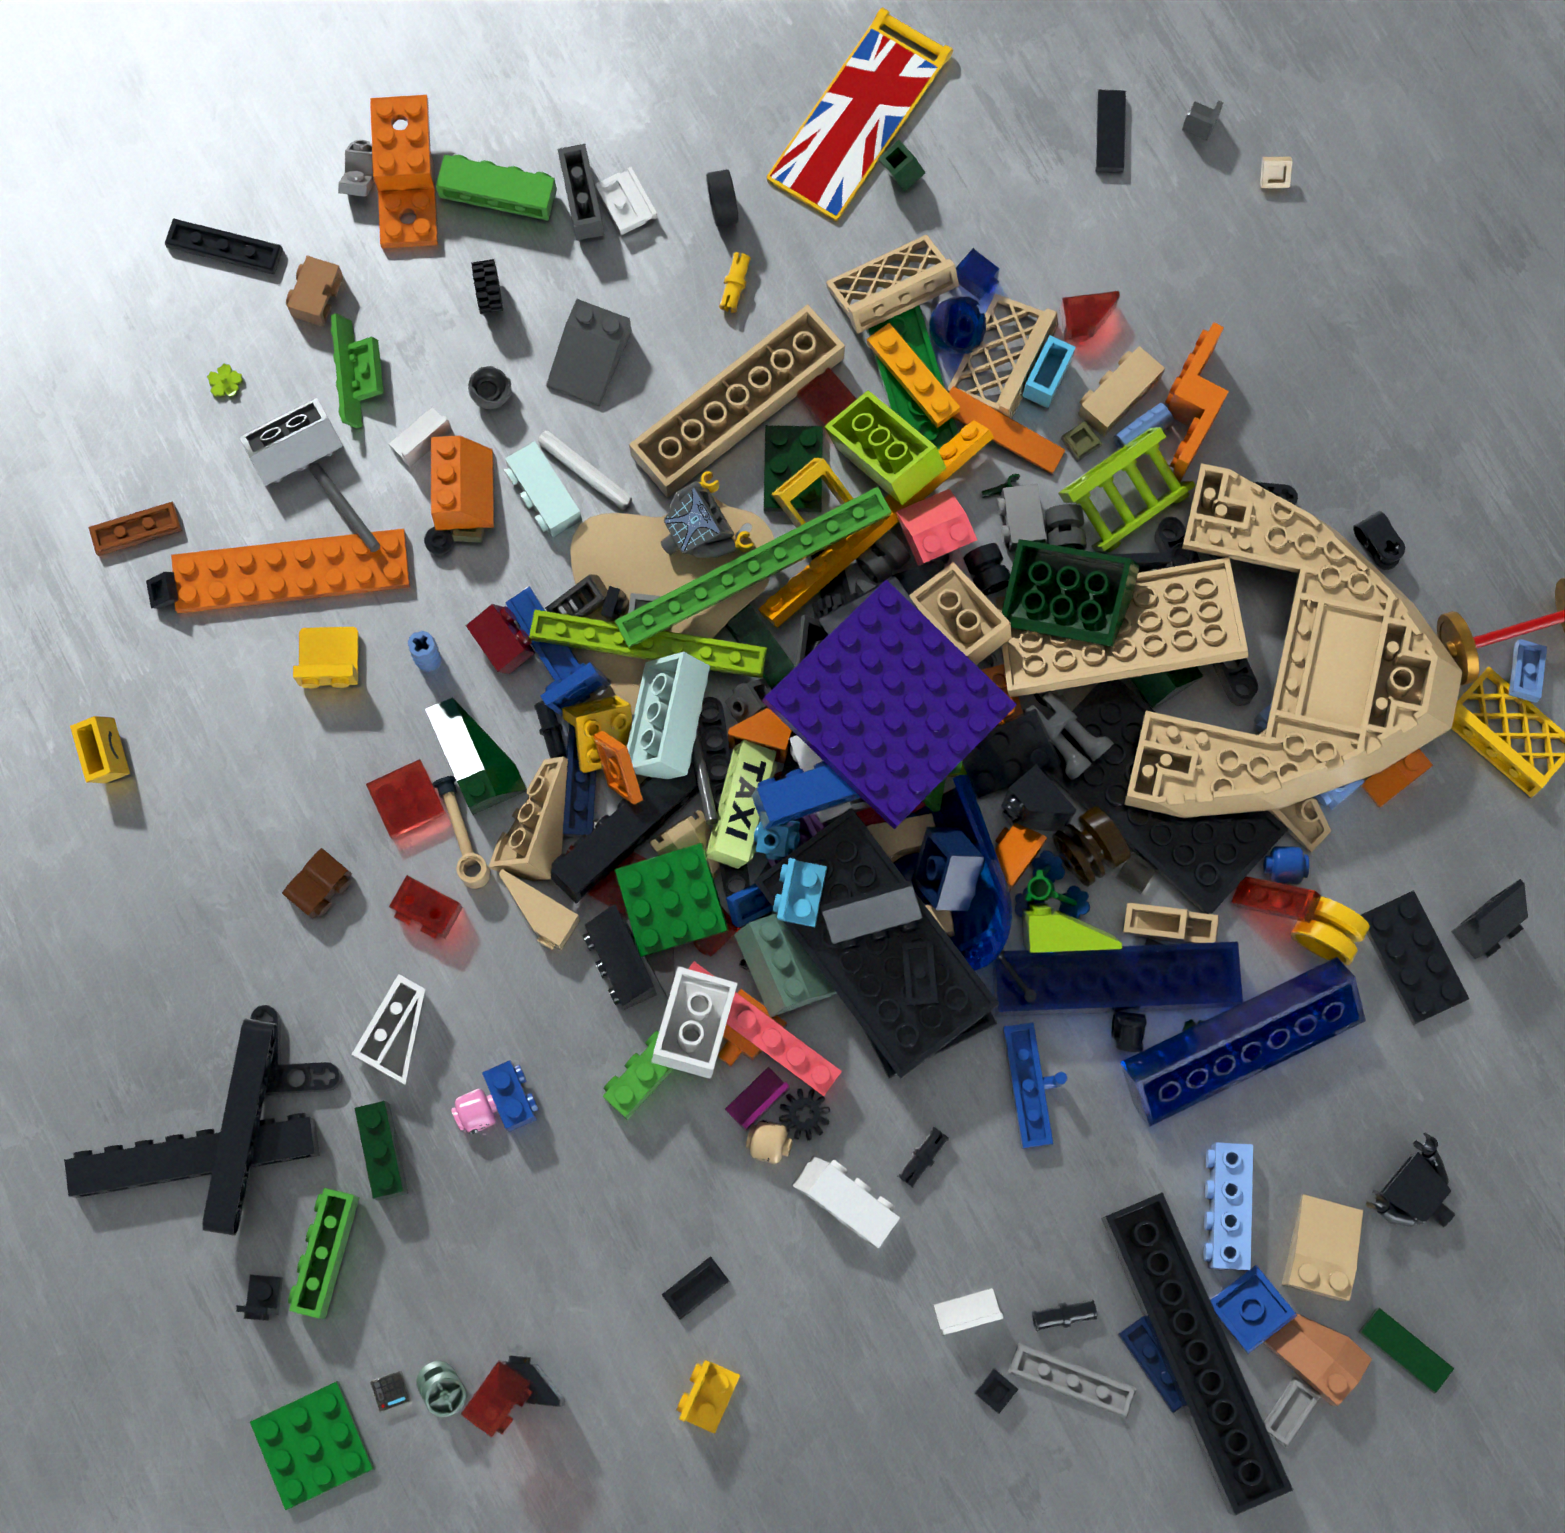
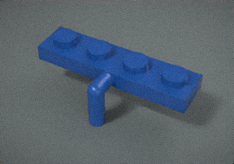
M1034 1022L1004 1026V1040L1022 1149L1052 1145L1053 1138L1045 1089L1061 1087L1067 1081V1075L1064 1072H1058L1054 1076L1042 1077Z

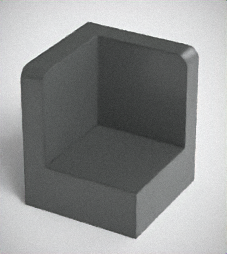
M1218 100L1215 109H1212L1194 101L1191 110L1186 115L1182 130L1208 140L1221 112L1223 102Z

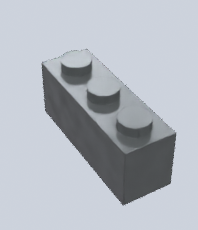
M580 144L557 149L576 241L603 236L602 218L586 145Z

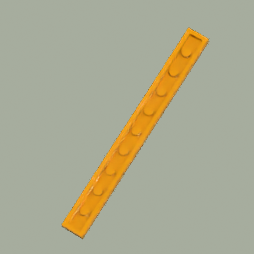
M974 420L964 426L954 438L939 449V453L946 466L943 472L903 505L891 495H887L884 499L892 512L890 516L829 546L758 608L762 616L777 628L899 522L896 511L924 500L994 438L990 429Z

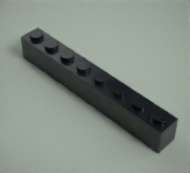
M306 1113L288 1115V1121L276 1123L275 1118L260 1120L251 1168L320 1156L315 1119L306 1117ZM214 1129L196 1131V1137L185 1139L184 1134L165 1137L166 1142L154 1144L153 1140H142L135 1142V1147L123 1149V1145L108 1146L104 1148V1153L93 1154L92 1150L73 1153L74 1158L64 1160L68 1197L82 1198L212 1175L220 1132L215 1133Z

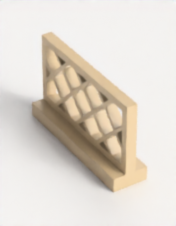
M926 234L826 281V285L850 318L852 327L858 334L958 287L959 282L955 264L950 258L946 260ZM925 246L928 249L925 255L914 254L916 250ZM895 260L902 261L900 267L889 266V263ZM909 262L921 263L919 269L908 267ZM928 264H937L926 269ZM869 272L877 273L875 279L865 278L864 275ZM885 273L896 275L894 280L882 279ZM903 275H905V276H911V277H909V278H907V279L901 281ZM844 284H852L850 290H840L837 287ZM859 285L871 286L868 292L857 291ZM878 287H880V288H886V289H883V290H881V291L875 293ZM852 299L860 300L854 304H851Z
M995 293L947 392L949 393L953 386L957 388L961 380L972 376L976 387L968 391H962L1012 419L1023 398L1025 384L1049 335L1053 336L1059 325L1057 312L1048 308L1044 312ZM998 304L1010 308L1012 315L997 320L994 312ZM1028 315L1038 318L1035 326L1022 329L1019 321L1020 318ZM1015 321L1019 332L1004 337L1000 326ZM996 328L1000 339L985 344L982 338L984 332ZM1022 338L1025 344L1023 350L1011 354L1007 343ZM1003 345L1007 356L992 361L988 350ZM984 352L988 363L973 369L970 362L972 356ZM1010 362L1013 368L1011 374L999 378L995 367ZM991 369L995 380L980 386L976 374ZM998 386L1001 394L997 402L985 399L983 391Z

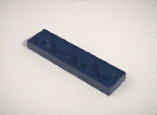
M568 723L566 755L568 765L563 836L581 837L584 834L589 835L593 832L596 770L587 773L580 771L575 727Z

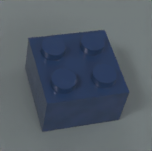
M926 827L912 881L936 910L969 911L971 901L976 894L979 873L984 866V856L959 828Z

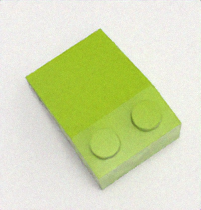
M1048 903L1030 904V909H1022L1023 945L1030 953L1122 949V942L1114 935L1052 907H1048Z

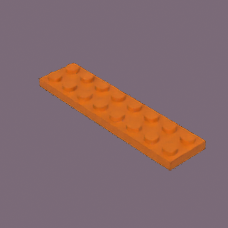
M404 529L371 532L380 544V548L375 552H371L358 534L172 554V572H174L179 598L175 602V611L179 614L409 588L410 576L406 532Z

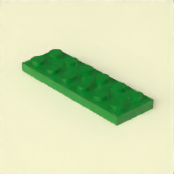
M920 305L866 330L869 338L890 323L944 387ZM873 352L889 408L932 442L939 451L944 444L948 443L958 434L955 420L950 418L937 428Z

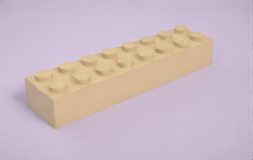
M807 304L629 444L631 457L667 498L670 497L842 361L845 354V345Z

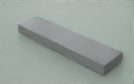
M1020 1343L1017 1345L1008 1371L1009 1374L1124 1418L1128 1417L1137 1390L1135 1387Z

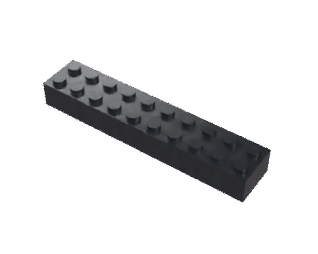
M1163 1192L1101 1218L1229 1514L1236 1516L1293 1491Z

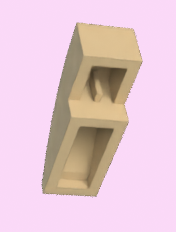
M1127 903L1123 932L1155 940L1216 948L1220 919L1219 915L1188 912L1187 909Z

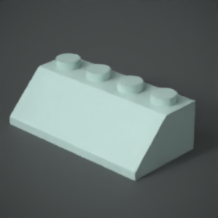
M685 652L645 662L627 744L635 774L662 779H672L687 775L697 735L696 730L699 716L702 711L704 692L708 684L710 669L708 664Z

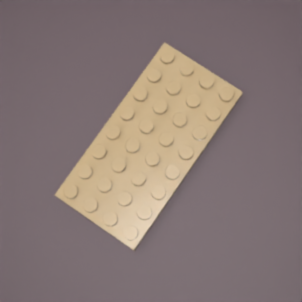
M1229 557L1138 573L1132 599L1113 647L1011 628V639L1002 645L1007 691L1010 698L1249 658ZM1005 596L995 598L997 609L1001 613Z

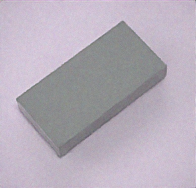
M1293 1377L1264 1421L1269 1436L1285 1448H1288L1322 1395L1297 1377Z

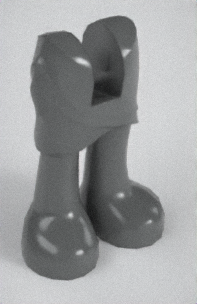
M1047 691L1041 696V699L1054 713L1049 720L1034 705L1028 707L1025 712L1036 708L1053 745L1067 764L1065 773L1073 781L1092 763L1061 733L1063 728L1070 733L1092 761L1098 759L1114 743L1106 736L1096 738L1091 735L1076 720L1078 716L1057 695Z

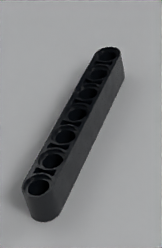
M1171 516L1161 520L1155 532L1154 540L1159 552H1170V567L1201 562L1196 551L1182 548L1186 529L1181 520ZM1171 529L1176 534V537L1168 538L1163 534L1162 530ZM1178 554L1183 555L1187 558L1188 563L1180 564L1175 560L1174 556ZM1247 658L1234 660L1237 664L1235 669L1226 667L1224 662L1213 663L1215 672L1230 702L1237 706H1244L1250 703L1258 691V682ZM1236 685H1245L1249 689V695L1238 693Z
M706 697L703 698L698 724L717 813L719 804L715 801V798L718 794L722 793L727 772L722 776H715L711 773V769L717 764H722L728 771L731 755L722 703L717 698ZM709 707L715 708L719 712L712 719L705 718L702 713ZM712 736H718L723 740L722 744L718 747H710L706 742ZM719 862L723 890L726 897L735 894L728 888L732 880L738 879L743 881L745 884L744 889L750 886L747 863L737 869Z
M244 1019L203 1216V1231L233 1236L238 1231L277 1037V1023L253 1019Z

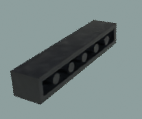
M692 762L685 776L672 779L648 776L639 785L643 801L632 804L623 798L618 804L617 810L611 816L608 814L603 816L597 822L596 829L591 834L582 835L574 843L572 851L567 855L561 854L554 860L551 865V880L577 904L700 793Z

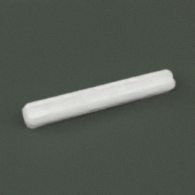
M546 430L539 436L537 441L542 448L621 510L628 508L632 502V497L549 431Z

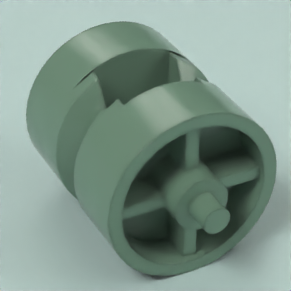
M434 1361L420 1370L416 1384L428 1410L438 1417H448L457 1413L464 1405L466 1391L454 1368L446 1362Z

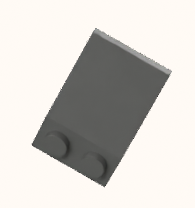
M576 299L565 324L546 387L600 407L631 335L630 318Z

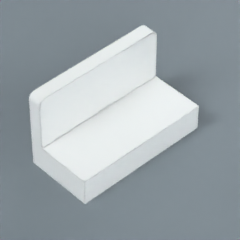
M431 407L391 441L389 445L410 468L431 450V437L447 436L453 430L449 419L445 415L441 416Z
M993 1288L933 1305L941 1336L1004 1318L999 1310Z

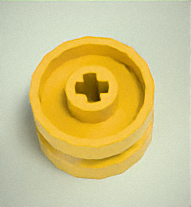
M1311 895L1302 910L1306 918L1296 921L1290 933L1292 939L1321 958L1340 965H1350L1358 951L1354 942L1364 940L1370 928L1369 923L1361 915L1341 903L1322 896Z

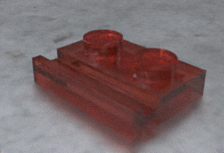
M829 367L824 373L816 376L797 391V397L823 427L857 400Z

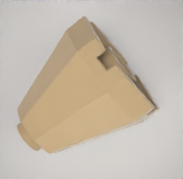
M700 809L693 813L696 819L693 816H687L659 834L657 837L660 842L656 839L649 841L654 852L660 856L698 843H703L706 852L711 832L709 825L706 824L705 815ZM707 858L713 879L718 877L715 871L720 868L719 862Z

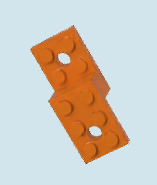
M427 95L370 98L373 178L378 190L381 248L438 245L435 166L430 150ZM398 120L408 122L407 127L403 130H396L393 128V125ZM406 213H413L416 216L415 220L409 224L401 222V217Z
M1213 322L1209 331L1203 329L1193 352L1186 359L1182 367L1183 369L1179 377L1175 379L1165 403L1169 404L1168 410L1172 413L1174 419L1189 426L1184 440L1181 441L1170 463V467L1174 468L1173 473L1179 483L1187 472L1229 392L1200 377L1224 328Z

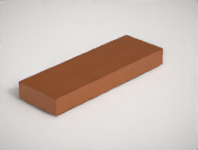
M173 501L88 527L97 556L182 531Z

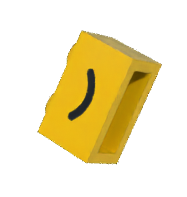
M93 716L70 726L87 783H108L130 774L114 718Z

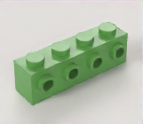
M444 155L436 183L439 198L548 221L557 192L555 178L547 173L525 172L515 166H509L508 168L496 166V164L487 160L477 162L469 160L462 155Z
M658 1030L646 1041L645 1044L648 1046L641 1055L635 1053L626 1062L624 1067L627 1070L621 1077L618 1078L615 1075L603 1088L606 1091L603 1098L626 1120L630 1118L674 1070L673 1068L651 1063L659 1034Z
M324 1188L323 1193L318 1195L314 1211L317 1212L314 1224H310L306 1235L307 1249L305 1255H301L297 1267V1273H299L297 1284L292 1286L289 1294L288 1304H291L289 1311L318 1319H326L360 1197Z

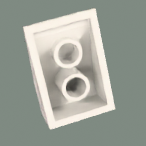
M678 966L651 1063L711 1079L737 983Z

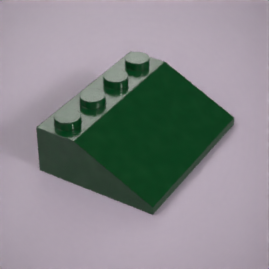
M1019 539L1002 614L1011 623V628L1113 647L1134 593L1140 565L1130 558Z

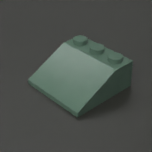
M777 914L749 922L734 934L770 1018L837 994L785 922L777 919Z

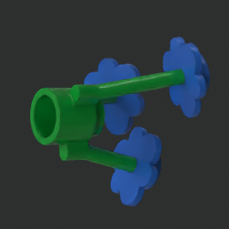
M1045 850L1040 854L1039 858H1035L1032 861V865L1035 868L1033 870L1034 878L1024 888L1023 894H1016L1015 901L1017 904L1014 911L1017 916L1022 917V909H1030V904L1045 903L1044 901L1054 898L1062 903L1059 911L1079 919L1080 914L1085 915L1090 911V904L1087 901L1089 894L1086 891H1081L1075 885L1070 886L1067 893L1060 894L1056 892L1053 884L1055 879L1060 880L1065 876V869L1061 866L1063 861L1060 856L1054 857L1051 851Z

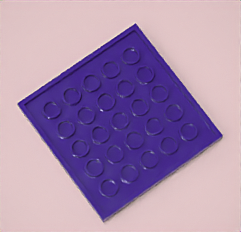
M885 580L762 700L773 713L893 829L1017 705L888 580Z

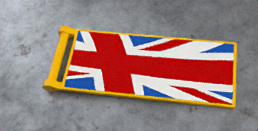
M882 7L768 173L767 181L833 221H838L879 161L878 158L886 151L941 68L950 59L953 48L948 45H940L890 15V11ZM883 25L889 27L938 56L934 62L883 32L880 28Z

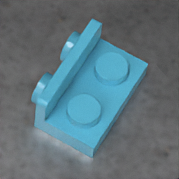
M789 858L788 865H782L779 882L784 883L782 895L776 894L773 912L778 913V920L810 927L816 926L827 866L797 861L794 858Z

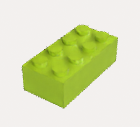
M869 390L824 426L835 448L901 505L946 469L937 447Z

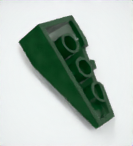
M453 697L426 709L457 783L473 815L527 791L515 763Z

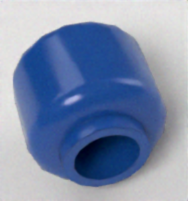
M1275 846L1271 850L1270 856L1264 857V873L1269 874L1273 884L1299 885L1303 878L1308 877L1309 856L1304 855L1300 847Z

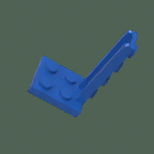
M530 586L505 602L515 615L521 629L528 635H530L534 610L546 611ZM532 641L533 648L555 680L545 688L546 692L540 696L546 706L561 717L563 716L562 708L573 706L578 702L583 703L591 698V693L602 686L607 687L610 685L606 676L591 662L587 665L585 663L580 664L568 646Z

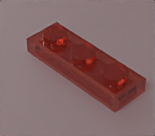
M1246 876L1239 883L1231 902L1239 908L1310 923L1321 895L1315 890Z

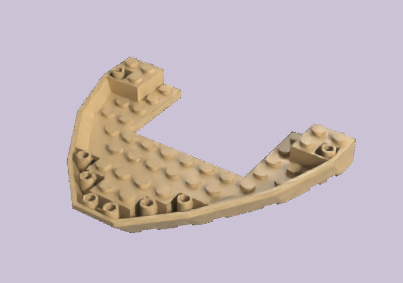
M1201 463L1182 548L1299 573L1265 736L1146 711L1124 805L1182 818L1278 810L1380 773L1449 731L1453 724L1462 670L1415 604L1337 530L1231 469Z

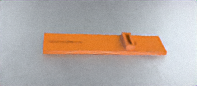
M955 386L951 388L949 394L960 406V412L953 416V419L964 425L970 424L973 420L990 429L994 436L992 441L1053 474L1065 449Z

